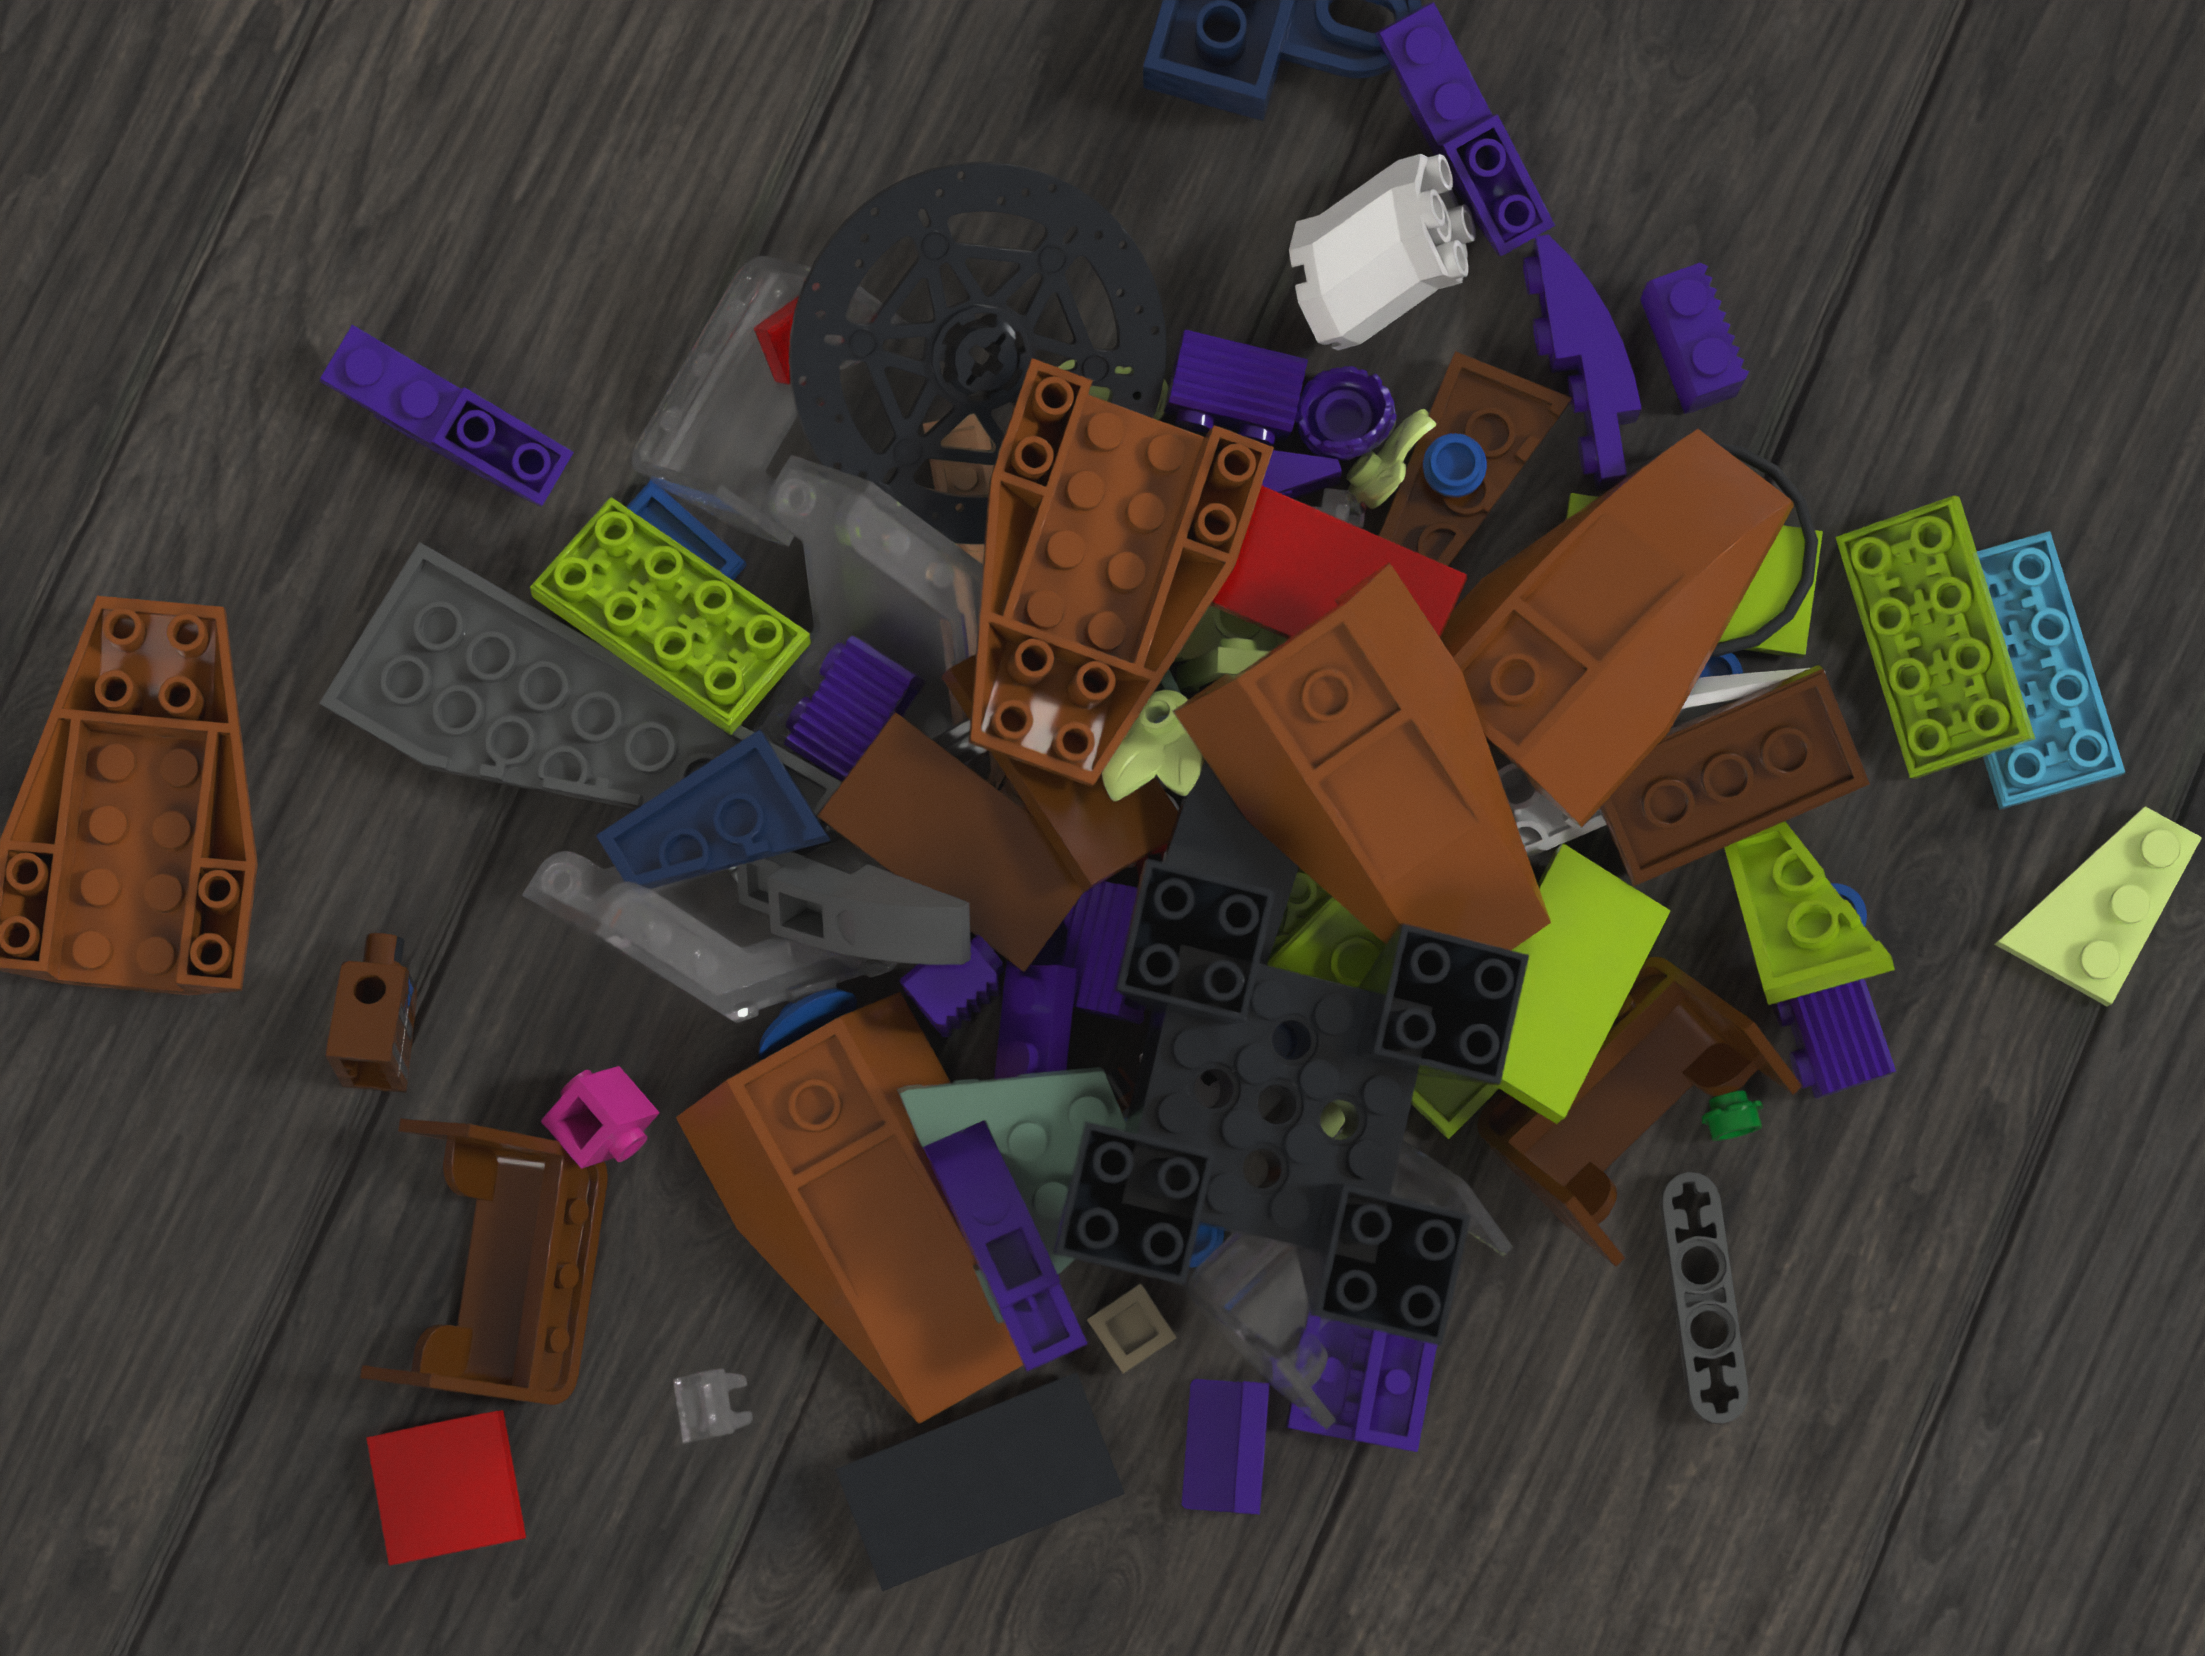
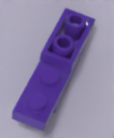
M1427 3L1375 32L1384 53L1402 85L1399 91L1434 155L1441 154L1445 156L1452 173L1453 187L1463 203L1469 208L1473 219L1497 255L1503 256L1554 227L1555 224L1498 114L1491 113L1435 3Z
M1549 234L1536 236L1532 256L1523 258L1528 295H1539L1542 317L1533 318L1536 350L1538 356H1549L1551 373L1576 369L1577 375L1568 376L1569 397L1572 398L1571 407L1573 413L1583 412L1587 436L1578 437L1582 472L1584 475L1594 474L1596 491L1611 489L1623 481L1627 475L1619 425L1636 423L1642 410L1635 376L1614 321L1590 280L1572 257Z
M351 325L319 382L374 413L373 417L474 474L539 507L543 506L574 453L467 388L460 389L354 325Z
M984 1120L924 1146L923 1149L971 1255L973 1254L1026 1372L1087 1345V1341L1061 1287V1280Z

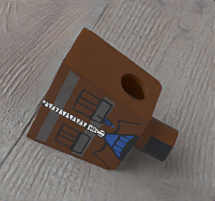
M386 933L367 934L363 962L345 961L341 965L325 1056L343 1087L403 1093L407 1091L417 988L408 968L401 966L405 940L399 936Z

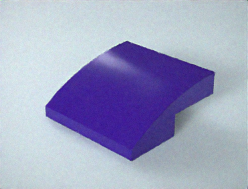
M1308 1303L1286 1428L1418 1452L1437 1345L1311 1315Z

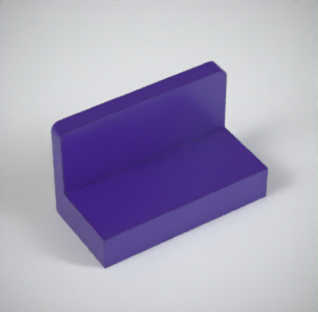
M1194 1379L1191 1382L1182 1490V1506L1185 1509L1260 1515L1269 1383Z

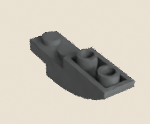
M793 852L737 866L739 903L770 915V930L772 934L831 952L883 961L963 965L971 960L969 902L869 864L850 875Z

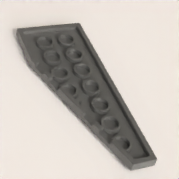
M420 542L319 702L325 709L430 770L631 809L639 808L754 733L740 725L732 735H729L600 644ZM769 741L816 816L841 782ZM817 818L825 830L827 824Z

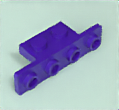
M1064 920L1025 972H1022L1009 961H1006L995 1079L1012 1078L1021 1074L1067 1070L1077 969L1052 965L1054 959L1058 955L1063 954L1067 930Z

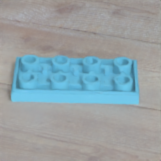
M2048 531L1977 551L2035 736V740L1983 756L1999 810L2122 776L2125 773V769L2051 532Z

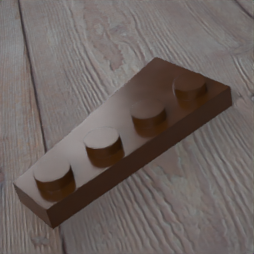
M1455 351L1428 415L1437 424L1418 440L1407 466L1404 480L1400 483L1379 536L1450 567L1567 409L1572 398ZM1457 433L1466 435L1474 439L1485 453L1487 461L1485 477L1480 486L1467 496L1459 498L1443 496L1435 492L1424 477L1423 459L1428 447L1437 438L1446 434Z

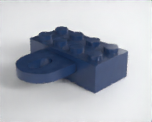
M1163 0L1143 65V88L1263 121L1281 60L1348 78L1374 77L1391 70L1392 66L1375 33L1341 25L1331 18L1328 8L1334 0ZM1363 0L1386 7L1393 14L1395 21L1421 7V0Z

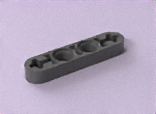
M1686 1172L1675 1176L1664 1186L1660 1194L1659 1204L1686 1394L1691 1410L1699 1419L1711 1424H1724L1735 1420L1743 1413L1748 1403L1749 1390L1721 1199L1716 1185L1708 1177L1700 1173ZM1683 1184H1692L1695 1194H1705L1707 1205L1699 1208L1696 1213L1698 1229L1704 1228L1709 1224L1712 1225L1714 1238L1695 1236L1677 1243L1675 1229L1680 1231L1689 1230L1685 1210H1674L1672 1198L1682 1194ZM1694 1247L1709 1250L1717 1262V1272L1714 1278L1709 1283L1703 1285L1688 1281L1681 1270V1260L1684 1254ZM1704 1311L1718 1314L1726 1325V1337L1723 1343L1714 1349H1704L1698 1346L1690 1333V1325L1694 1317ZM1730 1353L1732 1367L1719 1366L1718 1368L1722 1385L1725 1387L1733 1386L1735 1399L1726 1401L1724 1406L1725 1413L1718 1414L1715 1412L1713 1403H1702L1700 1391L1706 1390L1711 1386L1710 1370L1708 1367L1696 1372L1694 1358L1712 1360Z

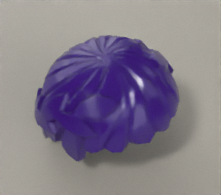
M1344 366L1342 368L1322 371L1312 381L1307 383L1303 389L1302 396L1299 398L1295 421L1302 441L1314 455L1348 461L1378 447L1393 432L1397 415L1395 414L1394 400L1391 397L1390 391L1382 385V380L1376 373L1369 376L1365 370H1358L1354 366Z

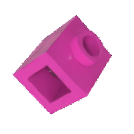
M617 1066L596 1073L585 1070L576 1075L562 1089L560 1093L562 1097L541 1122L582 1169L613 1158L617 1162H622L631 1157L646 1142L648 1137L644 1130L660 1112L622 1068Z

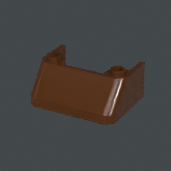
M1662 957L1646 958L1581 1088L1562 1121L1555 1124L1506 1092L1501 1091L1483 1109L1477 1128L1480 1136L1496 1155L1566 1227L1617 1267L1625 1257L1598 1224L1608 1217L1617 1199V1188L1604 1171L1693 1085L1708 1095H1724L1740 1089L1757 1070L1761 1071L1792 1095L1802 1085L1751 1019Z
M400 1118L399 1132L446 1141L443 1173L447 1185L457 1195L477 1199L457 1326L436 1324L427 1328L416 1343L411 1371L362 1365L360 1378L548 1405H557L564 1402L574 1391L579 1376L608 1182L605 1161L581 1169L559 1141L473 1124Z

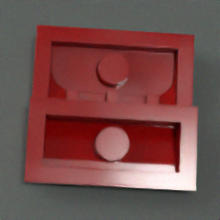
M503 1410L366 1437L389 1566L526 1539Z

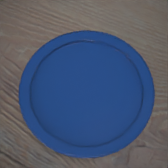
M833 988L813 993L805 998L795 999L781 1010L779 1016L767 1028L760 1040L759 1061L840 1016L855 1011L857 1007L856 996L850 992Z

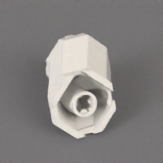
M1418 154L1397 160L1322 214L1296 221L1289 247L1291 266L1296 267L1304 264L1307 281L1295 285L1298 303L1318 343L1322 345L1332 343L1331 348L1335 350L1360 345L1438 289L1460 284L1463 277H1467L1468 253L1466 243L1475 240L1476 230L1469 208L1465 204L1459 206L1452 191V173L1445 156L1439 154L1427 157L1423 154Z

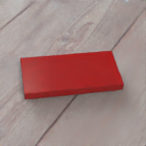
M1261 486L1235 567L1210 605L1289 639L1336 607L1337 604L1334 600L1385 564L1390 563L1440 638L1467 581V574Z

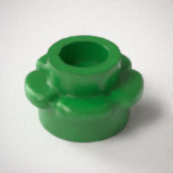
M1746 1091L1730 1092L1710 1099L1708 1102L1711 1111L1703 1114L1701 1120L1702 1124L1708 1125L1713 1141L1741 1137L1762 1128L1758 1110L1763 1108V1104L1758 1100H1748Z

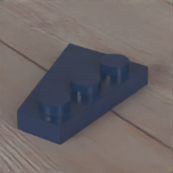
M760 729L596 835L627 887L633 893L831 841Z

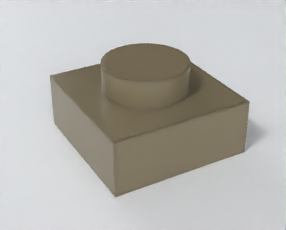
M1141 1284L1087 1319L1122 1374H1125L1177 1339Z

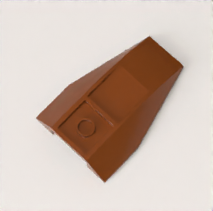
M1032 358L989 480L969 743L1092 787L1235 567L1274 447L1215 425L1204 437L1091 396L1088 393L1093 380Z
M1696 429L1485 576L1452 611L1440 639L1463 673L1487 742L1520 768L1537 792L1581 828L1670 731L1794 507L1792 500L1702 431Z
M1390 563L1385 564L1334 600L1337 604L1336 607L1234 677L1225 674L1172 711L1243 817L1383 943L1387 944L1398 926L1404 923L1513 950L1551 923L1463 673Z
M97 596L0 839V971L61 984L180 995L242 991L258 862L226 610L220 606Z
M898 992L840 1016L731 1077L679 1114L676 1119L737 1230L906 1411L921 1424L1022 1367L1023 1364L1004 1322L998 1324L992 1314L972 1267L977 1262L973 1254L971 1255L898 1094L897 1089L907 1085L921 1084L922 1086L951 1083L901 992Z

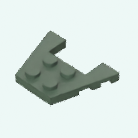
M1093 1067L1021 1074L1012 1078L981 1081L969 1079L954 1081V1083L930 1086L917 1084L897 1089L922 1147L985 1120L988 1130L1018 1188L1057 1274L1075 1260L1053 1254L1083 1123L1090 1122L1125 1131L1126 1126L1103 1069ZM978 1264L972 1267L992 1314L998 1324L1002 1323V1317Z

